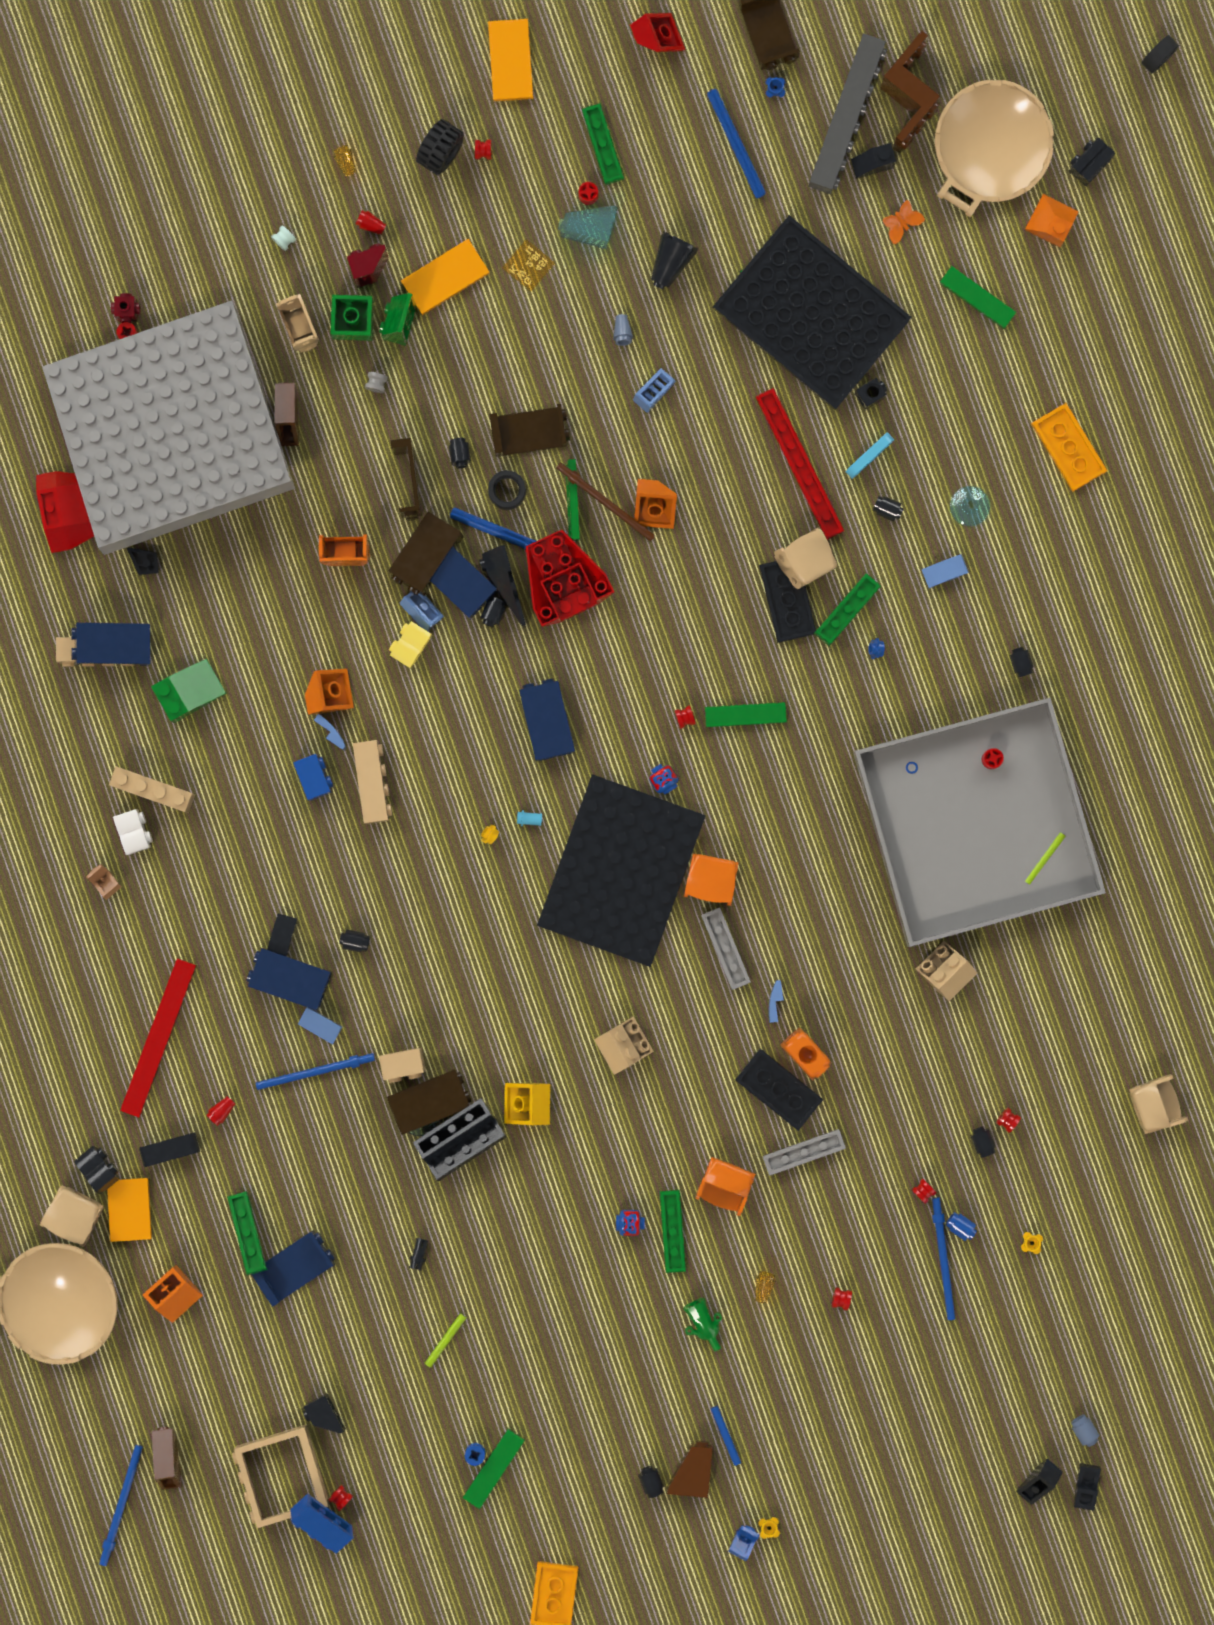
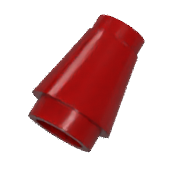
M362 210L356 221V225L360 226L359 229L382 235L386 227L385 223L368 210L367 212Z
M226 1096L225 1099L210 1108L206 1116L218 1126L220 1123H224L236 1104Z

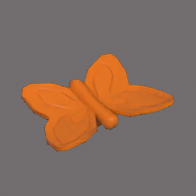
M909 200L902 204L900 212L896 211L895 216L890 215L883 219L885 226L890 228L889 237L893 244H897L904 234L903 228L905 230L909 229L907 224L916 226L925 221L921 213L912 211Z

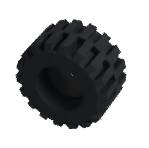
M441 119L433 125L423 139L417 152L416 162L435 175H440L456 157L463 143L464 132Z

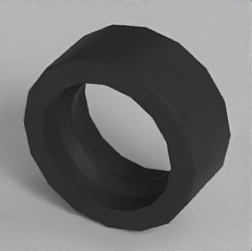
M1167 35L1146 55L1141 64L1153 74L1176 52L1179 45L1170 35Z
M500 471L489 481V498L500 509H515L525 499V482L514 471ZM507 478L514 480L519 487L518 496L509 502L500 500L495 492L498 482Z

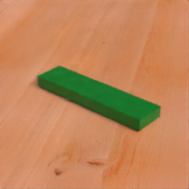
M601 103L582 108L581 111L604 184L609 185L624 180Z
M953 266L949 268L939 284L1002 329L1006 328L1016 314V311Z
M569 459L565 466L572 471H576V459ZM566 477L569 537L574 542H577L580 539L577 484L573 485L567 480L568 477Z
M866 573L814 634L830 646L878 591L881 585Z
M785 702L705 707L706 728L786 723Z
M680 1190L659 1191L666 1273L686 1272Z
M245 1191L228 1196L246 1275L267 1270L248 1192Z
M508 1428L464 1494L463 1499L480 1509L525 1439Z

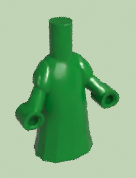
M704 1297L684 1306L683 1310L697 1328L693 1329L692 1326H687L685 1333L698 1336L702 1340H708L714 1351L721 1349L716 1336L719 1332L718 1325L722 1319V1314L720 1312L715 1313L713 1321Z

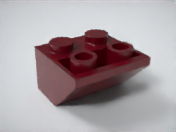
M374 244L368 250H355L349 256H346L357 289L377 282L389 259L385 244Z

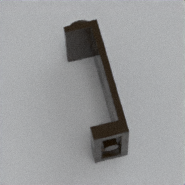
M739 0L738 4L760 69L769 71L777 68L779 64L795 62L799 58L800 51L799 48L796 49L780 0Z
M557 404L555 408L498 416L497 413L489 414L496 457L567 447L566 441L570 440L569 429H564L563 422L567 421L566 409H561V404Z
M411 438L390 440L394 455L409 454L415 506L399 508L401 517L406 518L407 521L417 520L418 516H422L412 440Z
M428 511L388 570L392 576L391 580L398 585L405 584L408 586L407 590L416 596L418 594L425 596V587L455 542L460 544L464 538L462 532Z
M455 1069L386 1097L401 1135L455 1114L470 1106L469 1103L472 1101L468 1091L464 1092L461 1084L464 1083L460 1072L456 1073Z

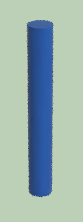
M718 1406L710 1408L734 1466L741 1464L742 1462Z

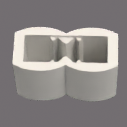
M134 809L113 817L126 855L151 848L150 843L153 840L150 832H146L144 828L146 819L143 812Z

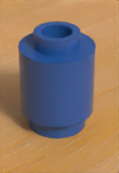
M954 1212L945 1224L949 1231L964 1241L967 1239L971 1240L977 1232L975 1229L976 1224L960 1213Z

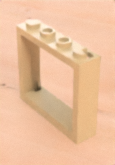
M307 1424L247 1442L234 1448L232 1456L234 1463L239 1465V1481L245 1486V1501L247 1504L250 1503L252 1509L250 1518L253 1524L256 1523L257 1528L291 1518V1510L262 1519L243 1454L250 1450L299 1436L317 1500L326 1507L330 1504L327 1500V1491Z

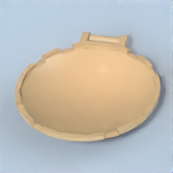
M984 80L967 86L953 96L943 109L935 131L937 160L947 178L937 197L946 199L963 210L965 215L971 217L981 201L1001 202L1014 199L1029 191L1038 183L1045 174L1052 158L1054 132L1051 119H1049L1044 105L1032 92L1014 82ZM950 186L973 199L972 203L969 205L948 191Z
M63 1243L38 1245L19 1255L10 1264L5 1274L0 1276V1323L4 1326L9 1335L7 1337L18 1349H22L29 1354V1357L49 1364L78 1362L96 1352L111 1334L118 1309L116 1290L104 1266L83 1249Z

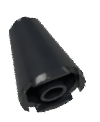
M663 231L652 271L651 280L654 281L652 285L662 290L664 287L669 288L696 255L698 248Z

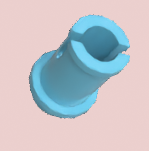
M524 810L517 813V824H521V826L523 824L541 826L542 813H526Z

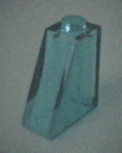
M617 206L566 213L564 219L561 218L558 225L561 237L607 250L617 215Z

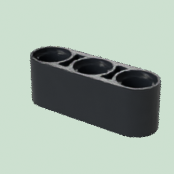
M196 1132L139 1148L144 1167L201 1152Z

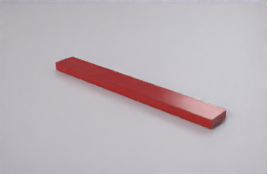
M774 388L756 396L755 398L820 530H822L827 540L844 532Z
M179 958L176 959L120 1111L140 1118L197 965Z

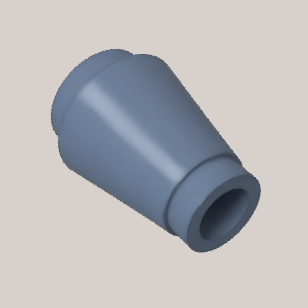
M619 314L615 317L613 340L619 346L629 345L632 342L631 339H633L627 315Z

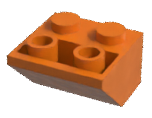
M175 1265L151 1286L143 1296L157 1312L173 1323L199 1300L203 1294L182 1270Z

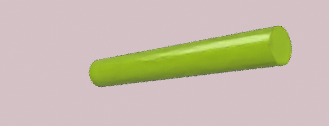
M1061 832L1058 834L1027 877L1025 882L1029 885L1066 837Z
M462 1313L458 1315L425 1361L428 1367L431 1368L466 1320L467 1317Z

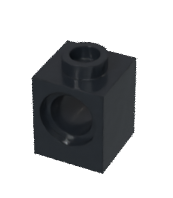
M875 378L858 388L854 394L863 409L867 410L886 398L887 388L882 381L879 382ZM875 389L878 396L870 397L867 394V390Z

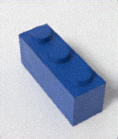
M308 1493L290 1509L291 1522L296 1528H301L310 1538L318 1540L326 1549H330L336 1554L353 1539L352 1525Z

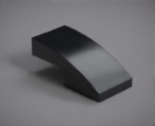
M277 914L267 950L287 957L297 918Z
M1079 1464L1074 1496L1075 1508L1094 1511L1098 1495L1097 1486L1101 1472L1100 1466Z

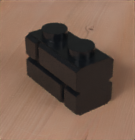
M1097 138L1094 142L1090 140L1083 148L1085 152L1081 156L1077 154L1070 162L1072 166L1069 172L1086 187L1116 154L1100 138Z

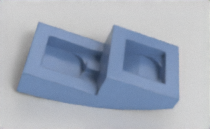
M962 554L922 569L928 588L969 573Z
M318 714L314 721L330 731L326 739L345 751L347 747L341 735L324 717Z
M781 980L775 981L770 994L768 1007L770 1023L778 1022L775 1001L783 1000Z

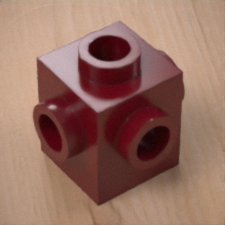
M121 293L120 296H114V302H111V314L114 315L117 321H120V323L138 321V315L141 313L140 302L129 293Z

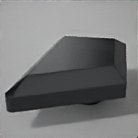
M130 547L126 548L139 576L159 573L157 553Z

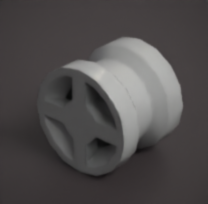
M369 372V381L365 384V389L384 393V383L387 382L388 377L380 373Z

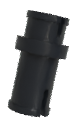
M416 1238L413 1255H410L411 1263L409 1268L422 1271V1265L426 1261L424 1257L428 1240Z

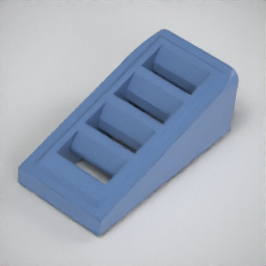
M660 369L635 394L633 401L648 413L676 381L663 369ZM659 377L667 383L666 386L658 380ZM653 384H655L657 387H659V388L661 389V391L657 390V389L653 386ZM647 390L651 391L655 395V397L649 394Z

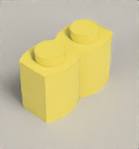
M412 621L410 624L405 623L400 631V634H402L399 641L395 640L389 648L391 651L390 656L410 669L432 637L431 633Z

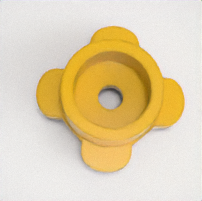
M491 824L483 830L481 837H483L482 842L491 845L496 840L499 834L496 826Z
M1025 1232L1023 1234L1024 1242L1021 1245L1022 1251L1039 1254L1043 1237L1040 1234L1032 1235L1029 1232Z
M776 1517L768 1520L764 1518L759 1520L758 1524L761 1527L760 1537L762 1539L767 1537L777 1538L780 1535V1531L777 1528L779 1521Z

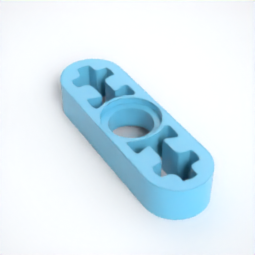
M887 432L845 472L853 479L895 439Z

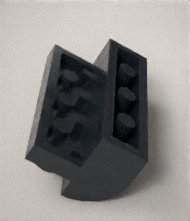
M481 1098L414 1141L413 1144L439 1182L507 1136L490 1108Z

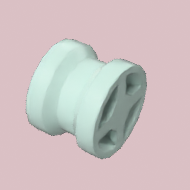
M283 225L279 228L277 234L271 236L274 242L284 251L288 249L290 243L296 241L293 234Z

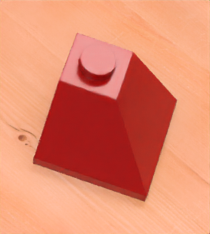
M672 13L644 14L630 24L633 37L639 45L655 52L685 50Z

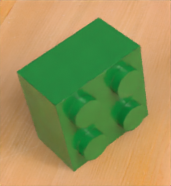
M332 295L330 335L333 340L373 341V297Z

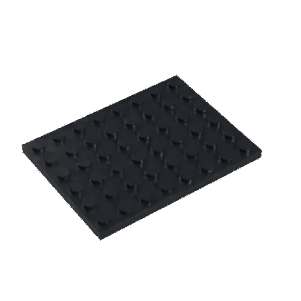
M790 215L712 307L834 410L838 408L912 319L908 313Z
M592 774L537 926L651 967L706 815Z

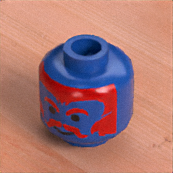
M659 764L651 770L653 774L650 775L649 781L657 793L666 795L678 787L679 778L670 765L663 767Z
M621 1210L619 1215H616V1231H619L621 1236H639L640 1229H645V1217H641L638 1210Z

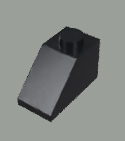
M891 143L871 148L850 160L856 179L893 169L896 164Z
M327 1393L304 1405L303 1415L307 1422L311 1421L313 1426L339 1434L346 1430Z
M1046 1459L1032 1471L1016 1492L1032 1505L1056 1487L1063 1471L1049 1459Z

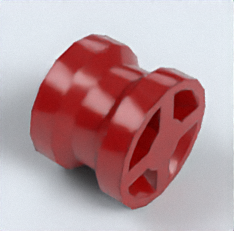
M475 139V160L480 158L491 160V140L481 142L479 139Z
M585 182L580 185L578 194L582 204L592 205L597 201L598 188L594 183Z
M129 322L121 323L116 329L119 339L138 333L135 326Z
M690 705L686 706L683 710H674L680 729H683L685 725L690 724L692 726L696 724Z
M991 748L982 755V764L987 769H996L1001 766L1004 760L1003 753L996 748Z
M1007 1107L997 1119L996 1124L1005 1127V1130L1010 1133L1017 1126L1021 1117L1014 1115L1012 1110Z
M923 1178L917 1187L911 1189L924 1204L928 1202L930 1196H934L937 1193Z
M836 1287L831 1307H842L843 1310L848 1311L852 1291L847 1290L845 1292Z
M340 1485L327 1500L330 1503H334L336 1509L340 1511L352 1499L353 1495L347 1493L344 1487Z

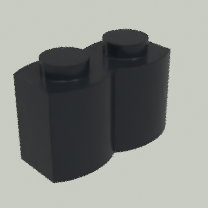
M92 1146L79 1156L74 1163L94 1191L102 1194L120 1179L117 1175L119 1170L113 1163H108L106 1159L108 1155L101 1147L98 1149Z

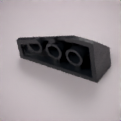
M505 545L482 553L483 559L480 560L482 572L487 571L488 577L521 627L526 628Z

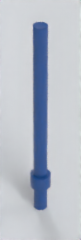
M374 1053L359 1057L358 1055L351 1056L347 1060L256 1082V1088L260 1090L352 1067V1069L360 1067V1064L375 1061Z
M940 1197L932 1198L934 1211L932 1220L936 1227L947 1320H955L943 1225L945 1217L941 1210Z
M136 1444L108 1536L107 1539H104L102 1545L103 1552L99 1562L102 1566H107L111 1551H114L115 1537L142 1453L143 1446Z

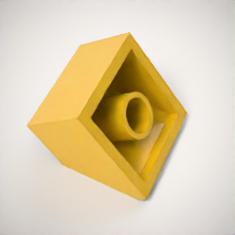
M505 1083L504 1124L550 1125V1084Z

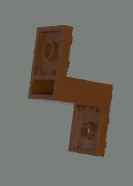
M923 31L918 34L884 75L880 89L914 115L895 139L893 149L897 153L902 148L906 150L909 147L914 134L918 135L923 130L927 118L931 120L940 105L938 103L940 95L910 72L915 58L919 60L927 46L926 40L928 35Z

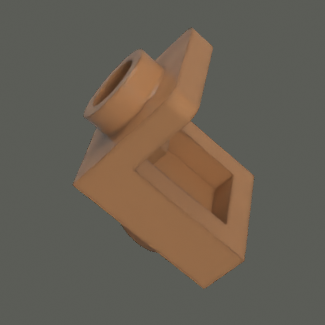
M102 864L93 868L86 876L106 900L122 887L113 874Z

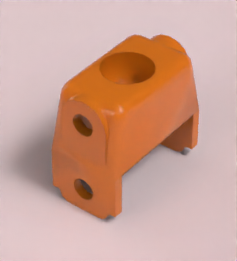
M363 534V537H323V535H319V562L327 566H363L368 563L370 549L367 534Z
M693 853L684 897L687 898L690 895L704 901L727 903V906H731L739 862Z
M800 1027L780 1044L784 1051L812 1081L822 1075L832 1064L824 1052Z
M711 1157L695 1199L699 1200L701 1197L720 1208L737 1211L736 1215L740 1216L747 1201L755 1173Z

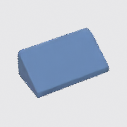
M410 592L400 602V605L426 631H429L444 617L433 603L421 594L416 596Z
M306 1007L298 1025L332 1045L343 1028L341 1025Z

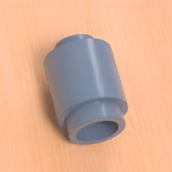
M1085 1414L1078 1416L1071 1422L1072 1430L1082 1446L1087 1445L1090 1447L1098 1442L1099 1433L1090 1418H1086Z

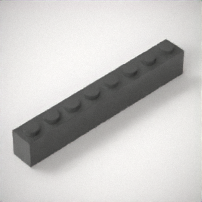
M863 33L808 187L830 195L833 189L837 190L841 179L837 177L839 171H844L847 160L844 159L846 152H851L854 141H851L853 133L857 134L861 124L857 122L859 115L864 116L867 107L864 101L866 96L870 97L874 88L871 85L872 79H877L881 68L878 67L879 60H884L887 49L884 48L886 41Z

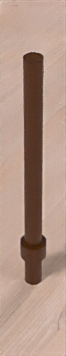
M561 462L558 463L556 469L568 477L567 480L573 485L577 484L650 542L653 540L655 535L583 480L578 472L570 470Z

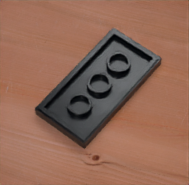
M777 561L759 565L777 643L815 635L816 628L806 586L796 589L781 570Z
M762 1049L756 1052L735 1079V1081L798 1131L823 1101V1098Z

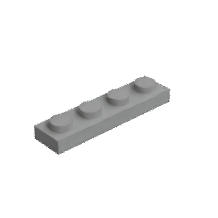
M717 908L701 915L731 989L734 990L751 983L721 909Z
M837 1129L762 1157L770 1176L846 1149L840 1130Z

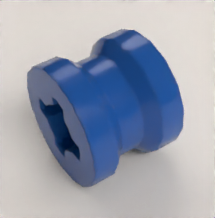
M479 1443L470 1444L465 1451L467 1463L472 1466L480 1465L485 1459V1448Z

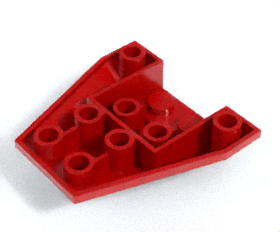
M54 471L36 475V493L40 514L51 553L72 550L95 537L75 473Z
M562 529L525 546L532 605L541 627L561 623L597 606L615 593L606 573Z

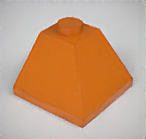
M1043 194L1025 230L1061 247L1079 211Z
M638 479L634 519L646 527L674 529L677 494L658 480Z
M347 669L316 670L313 672L305 693L308 715L354 708Z

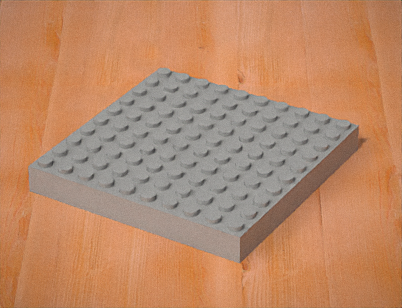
M232 300L42 366L99 550L104 555L295 489L241 320Z
M1051 698L853 752L907 947L1106 893ZM991 748L999 749L1004 756L1003 763L996 769H987L982 764V755ZM915 762L918 765L917 772L914 774L908 773L906 770L907 763ZM909 764L908 770L911 772L915 771L916 766ZM1061 832L1066 837L1029 885L1025 880Z

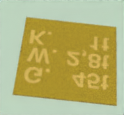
M526 239L502 268L529 291H532L555 262Z

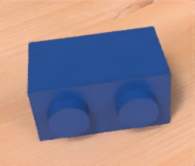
M317 754L293 762L308 801L332 793L331 787L334 786L330 776H326L323 769L326 768L322 757L319 758Z

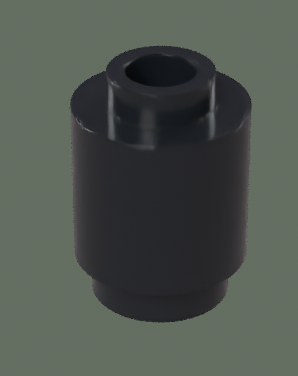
M465 438L450 440L448 447L452 466H456L457 469L468 467V464L471 463L468 442H466Z
M878 496L873 511L877 512L876 515L894 522L895 518L900 519L904 508L901 507L902 503L886 496Z
M491 596L490 600H487L480 617L483 620L482 624L491 628L494 625L499 626L506 609V602Z
M1023 647L1012 650V655H1009L1014 673H1017L1018 678L1034 673L1032 669L1034 665L1029 650H1024Z
M346 929L345 933H341L339 944L343 945L342 949L359 953H362V951L367 952L370 936L363 932Z
M984 1126L972 1130L973 1134L970 1137L976 1153L981 1158L996 1153V1145L989 1128L984 1129Z
M652 1466L642 1468L638 1477L648 1498H654L663 1494L664 1485L658 1469Z

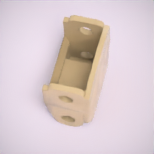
M293 295L276 303L294 350L306 352L315 348L319 338L301 295Z
M819 528L796 539L785 549L782 547L774 552V557L781 570L796 589H800L837 567L830 545Z
M1171 1074L1129 1089L1137 1118L1145 1134L1188 1121L1186 1116L1181 1117L1179 1101L1169 1081L1173 1079Z
M62 1185L40 1222V1226L47 1228L65 1240L80 1244L79 1246L84 1247L95 1229L104 1206L98 1201Z

